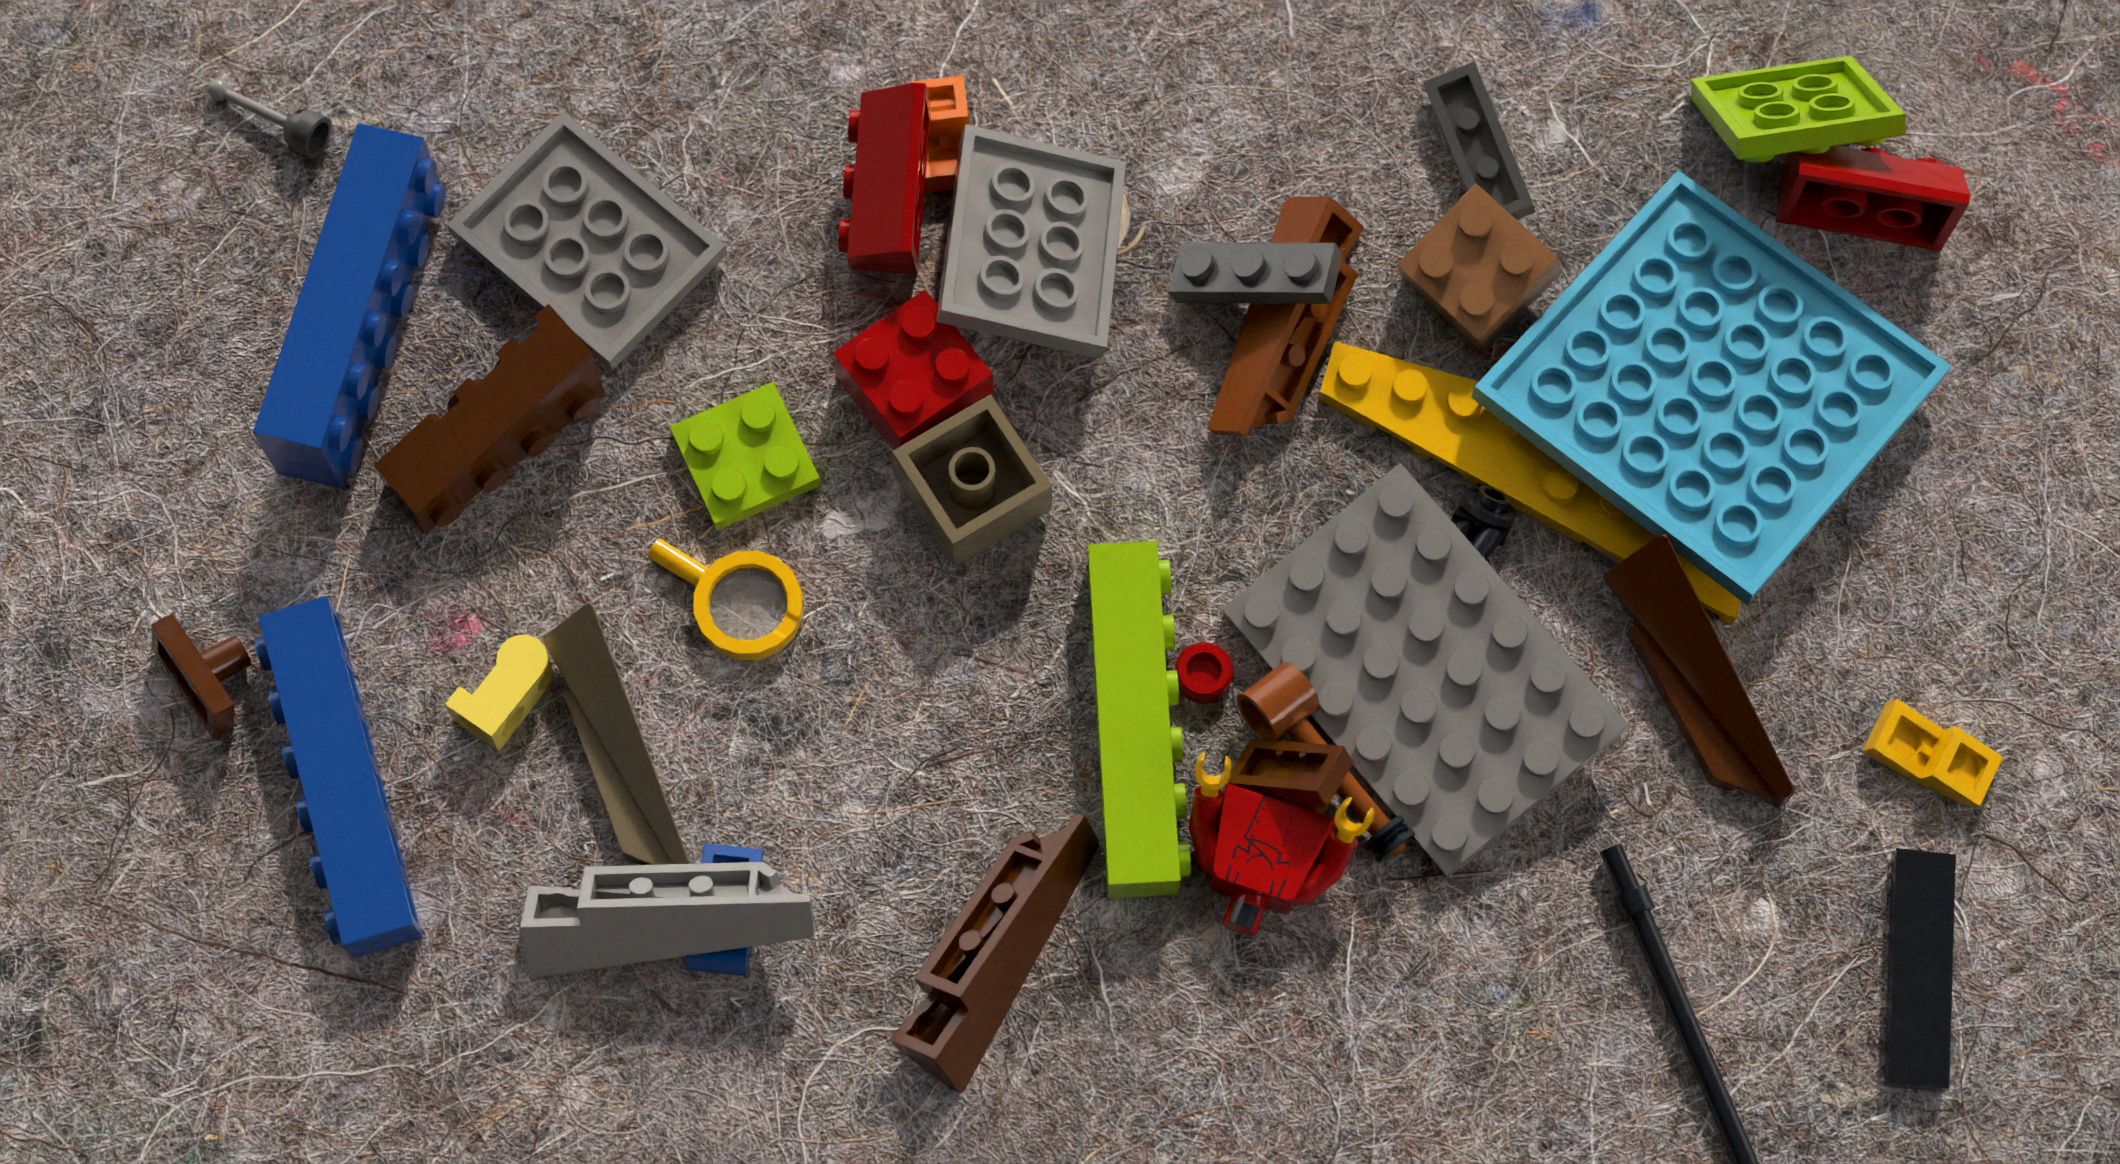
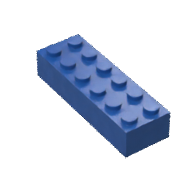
M361 123L357 124L253 430L254 436L277 474L343 489L348 471L355 472L360 463L363 450V442L360 439L365 419L372 420L376 414L380 397L379 388L376 386L382 368L388 369L393 362L396 351V337L393 334L399 317L405 318L409 313L413 298V287L410 285L415 267L421 268L428 255L429 236L426 234L431 218H438L445 202V186L441 185L436 172V162L431 159L423 137Z

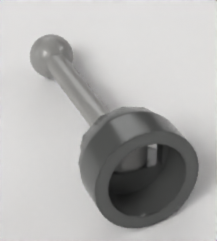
M215 79L208 85V94L213 100L223 101L226 99L282 126L286 143L300 154L309 158H315L328 144L332 132V122L324 115L312 110L303 109L287 117L230 90L228 83L222 79Z

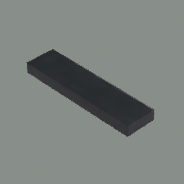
M1896 848L1892 852L1884 1086L1943 1093L1949 1089L1956 854Z

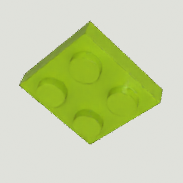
M774 381L669 426L673 439L716 531L821 486L820 477Z

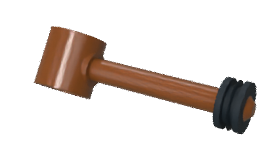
M1283 662L1237 696V706L1243 719L1259 738L1275 741L1281 736L1289 734L1295 742L1327 745L1307 720L1311 714L1319 709V699L1316 691L1307 677L1293 664ZM1348 771L1336 793L1343 801L1346 798L1353 797L1348 808L1361 823L1364 822L1371 807L1375 813L1374 820L1367 829L1371 837L1364 843V846L1367 850L1374 847V851L1371 854L1378 852L1375 858L1378 863L1383 862L1390 856H1399L1406 850V843L1416 833L1412 829L1406 832L1405 828L1408 824L1403 827L1401 826V823L1404 821L1401 815L1390 821L1350 771Z

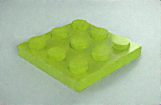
M1852 56L1691 79V100L1739 160L1743 159L1756 163L1766 162L1775 158L1776 154L1795 151L1804 154H1820L1830 150L1831 146L1849 143L1860 146H1874L1882 144L1886 138L1905 135L1906 114Z

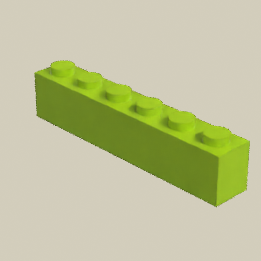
M1158 541L1088 544L1087 571L1107 899L1178 895L1181 882L1180 877L1191 876L1189 841H1178L1176 819L1187 818L1185 783L1174 784L1173 762H1183L1181 726L1170 727L1169 706L1179 705L1177 670L1166 671L1165 650H1175L1173 615H1163L1161 595L1171 594L1170 561L1159 560Z

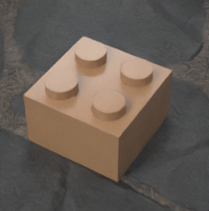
M1477 183L1396 264L1402 280L1482 354L1561 274L1559 258Z

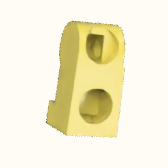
M517 635L506 640L497 652L496 666L476 691L470 694L459 686L445 703L454 722L498 752L532 710L553 679V667L545 646L537 638L530 635Z

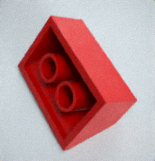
M914 82L862 92L860 110H850L848 143H857L855 164L845 165L843 197L852 198L851 218L841 219L838 250L840 253H847V260L851 270L918 275L931 123V106L926 83Z
M1831 146L1830 150L1820 154H1804L1795 151L1789 152L1784 161L1775 222L1941 252L1969 205L1970 192L1962 168L1947 166L1935 158H1918L1913 160L1891 156L1888 152L1879 148L1857 150L1841 146Z

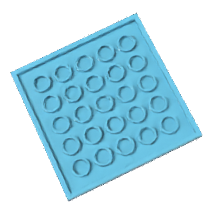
M1678 170L1474 386L1471 398L1654 536L1658 537L1666 534L1678 554L1748 606L1945 379L1952 366Z

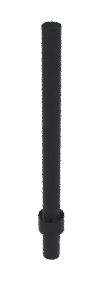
M1622 844L1609 847L1601 851L1600 855L1617 892V896L1613 898L1622 921L1629 920L1733 1164H1759L1651 911L1656 907L1647 886L1639 885Z

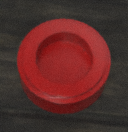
M1208 642L1192 644L1180 653L1175 664V670H1177L1179 692L1192 702L1201 704L1215 702L1222 698L1230 688L1233 676L1232 661L1229 655L1215 644Z

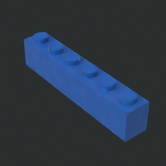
M324 596L259 615L263 636L254 638L255 647L263 670H272L277 689L268 691V698L276 723L278 725L286 723L291 743L282 745L283 758L291 779L299 777L303 789L304 798L295 801L296 808L305 834L313 832L318 853L310 855V864L319 889L328 887L333 908L324 910V918L333 945L342 943V946L355 959L423 938L337 611L329 598Z

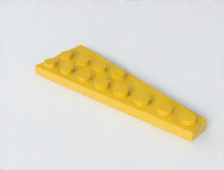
M1334 342L1318 400L1374 431L1377 428L1412 446V452L1427 460L1429 457H1432L1461 473V479L1474 486H1477L1479 483L1503 491L1510 497V504L1517 510L1579 544L1582 541L1590 544L1620 562L1656 538V536L1472 399L1474 386L1479 381L1344 343ZM1676 552L1702 606L1717 614L1719 621L1732 625L1737 618L1741 600Z

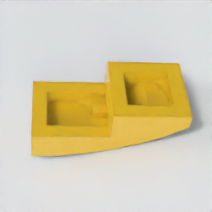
M1898 699L1885 702L1862 750L1868 756L1906 778L1973 808L1980 807L2003 756L1957 726L1943 729Z

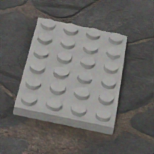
M1402 463L1394 467L1222 608L1226 617L1271 670L1283 662H1289L1307 677L1319 699V709L1310 715L1311 718L1334 745L1345 747L1354 761L1352 764L1354 769L1395 817L1399 815L1403 817L1404 821L1401 825L1405 826L1408 824L1405 829L1407 831L1412 829L1416 833L1413 839L1446 878L1455 873L1629 729V724Z

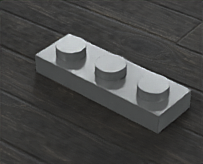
M1475 61L1423 82L1466 192L1477 183L1516 220L1535 213L1533 202Z
M1180 243L1168 292L1176 303L1331 304L1343 254L1336 243Z

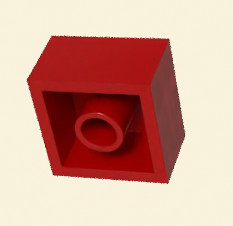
M925 289L832 352L836 379L892 450L911 441L991 394L994 398L993 373L955 326L936 322L938 305Z

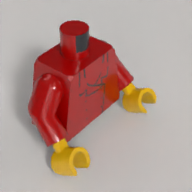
M1203 752L1196 761L1195 778L1201 786L1197 787L1194 791L1189 822V833L1197 864L1205 873L1211 875L1209 889L1231 897L1222 922L1223 926L1242 935L1256 936L1265 909L1289 915L1294 904H1310L1341 879L1358 845L1355 836L1365 833L1375 817L1374 809L1370 808L1363 823H1352L1346 816V808L1353 798L1349 797L1336 810L1335 817L1331 818L1229 784L1231 760L1227 755L1225 757L1224 771L1217 776L1208 775L1202 768L1205 752ZM1227 784L1225 792L1223 793L1220 790V788L1224 787ZM1334 822H1335V825L1337 826V829H1333V830H1332L1333 825H1334Z

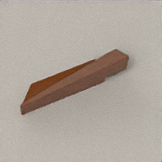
M1332 197L1288 198L1283 203L1270 242L1336 243L1343 255L1331 304H1249L1208 425V429L1216 435L1245 436L1249 434V430L1262 425L1279 424L1293 419L1358 276V273L1345 263L1344 260L1361 235L1364 226Z

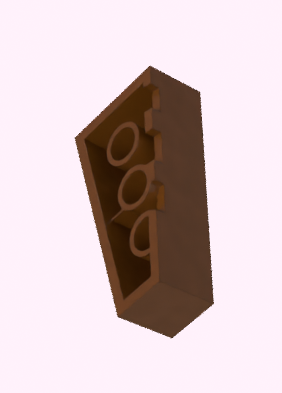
M549 303L533 317L540 327L521 344L513 337L495 353L499 357V361L485 378L466 379L452 392L454 395L447 404L448 412L440 418L437 414H429L374 465L384 486L425 534L436 526L444 527L456 520L463 512L468 501L481 491L489 492L500 486L508 478L512 467L527 456L535 457L544 452L555 440L556 433L572 421L581 422L588 418L600 405V399L606 396L592 352Z

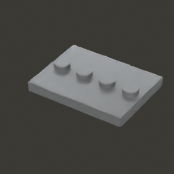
M564 111L447 224L448 230L454 238L538 309L542 310L549 303L592 354L611 370L727 255L726 245Z
M965 124L960 136L936 322L1101 359L1108 345L1126 162Z

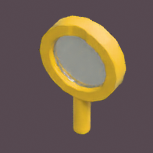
M660 538L651 546L648 552L649 559L696 587L693 610L696 623L703 639L719 654L738 661L762 660L780 652L795 638L803 620V594L794 572L779 558L761 551H736L717 559L708 568Z

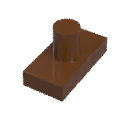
M173 613L152 623L153 652L212 739L214 740L233 730L234 703L220 682L251 666L250 657L239 638L233 635L199 653Z
M1251 738L1233 766L1228 783L1324 815L1330 801L1354 761L1344 746Z

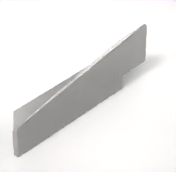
M764 862L584 867L581 889L528 886L520 929L529 972L534 977H542L808 939L813 937L815 925L811 895L806 892L802 894L792 893L781 885L777 871Z

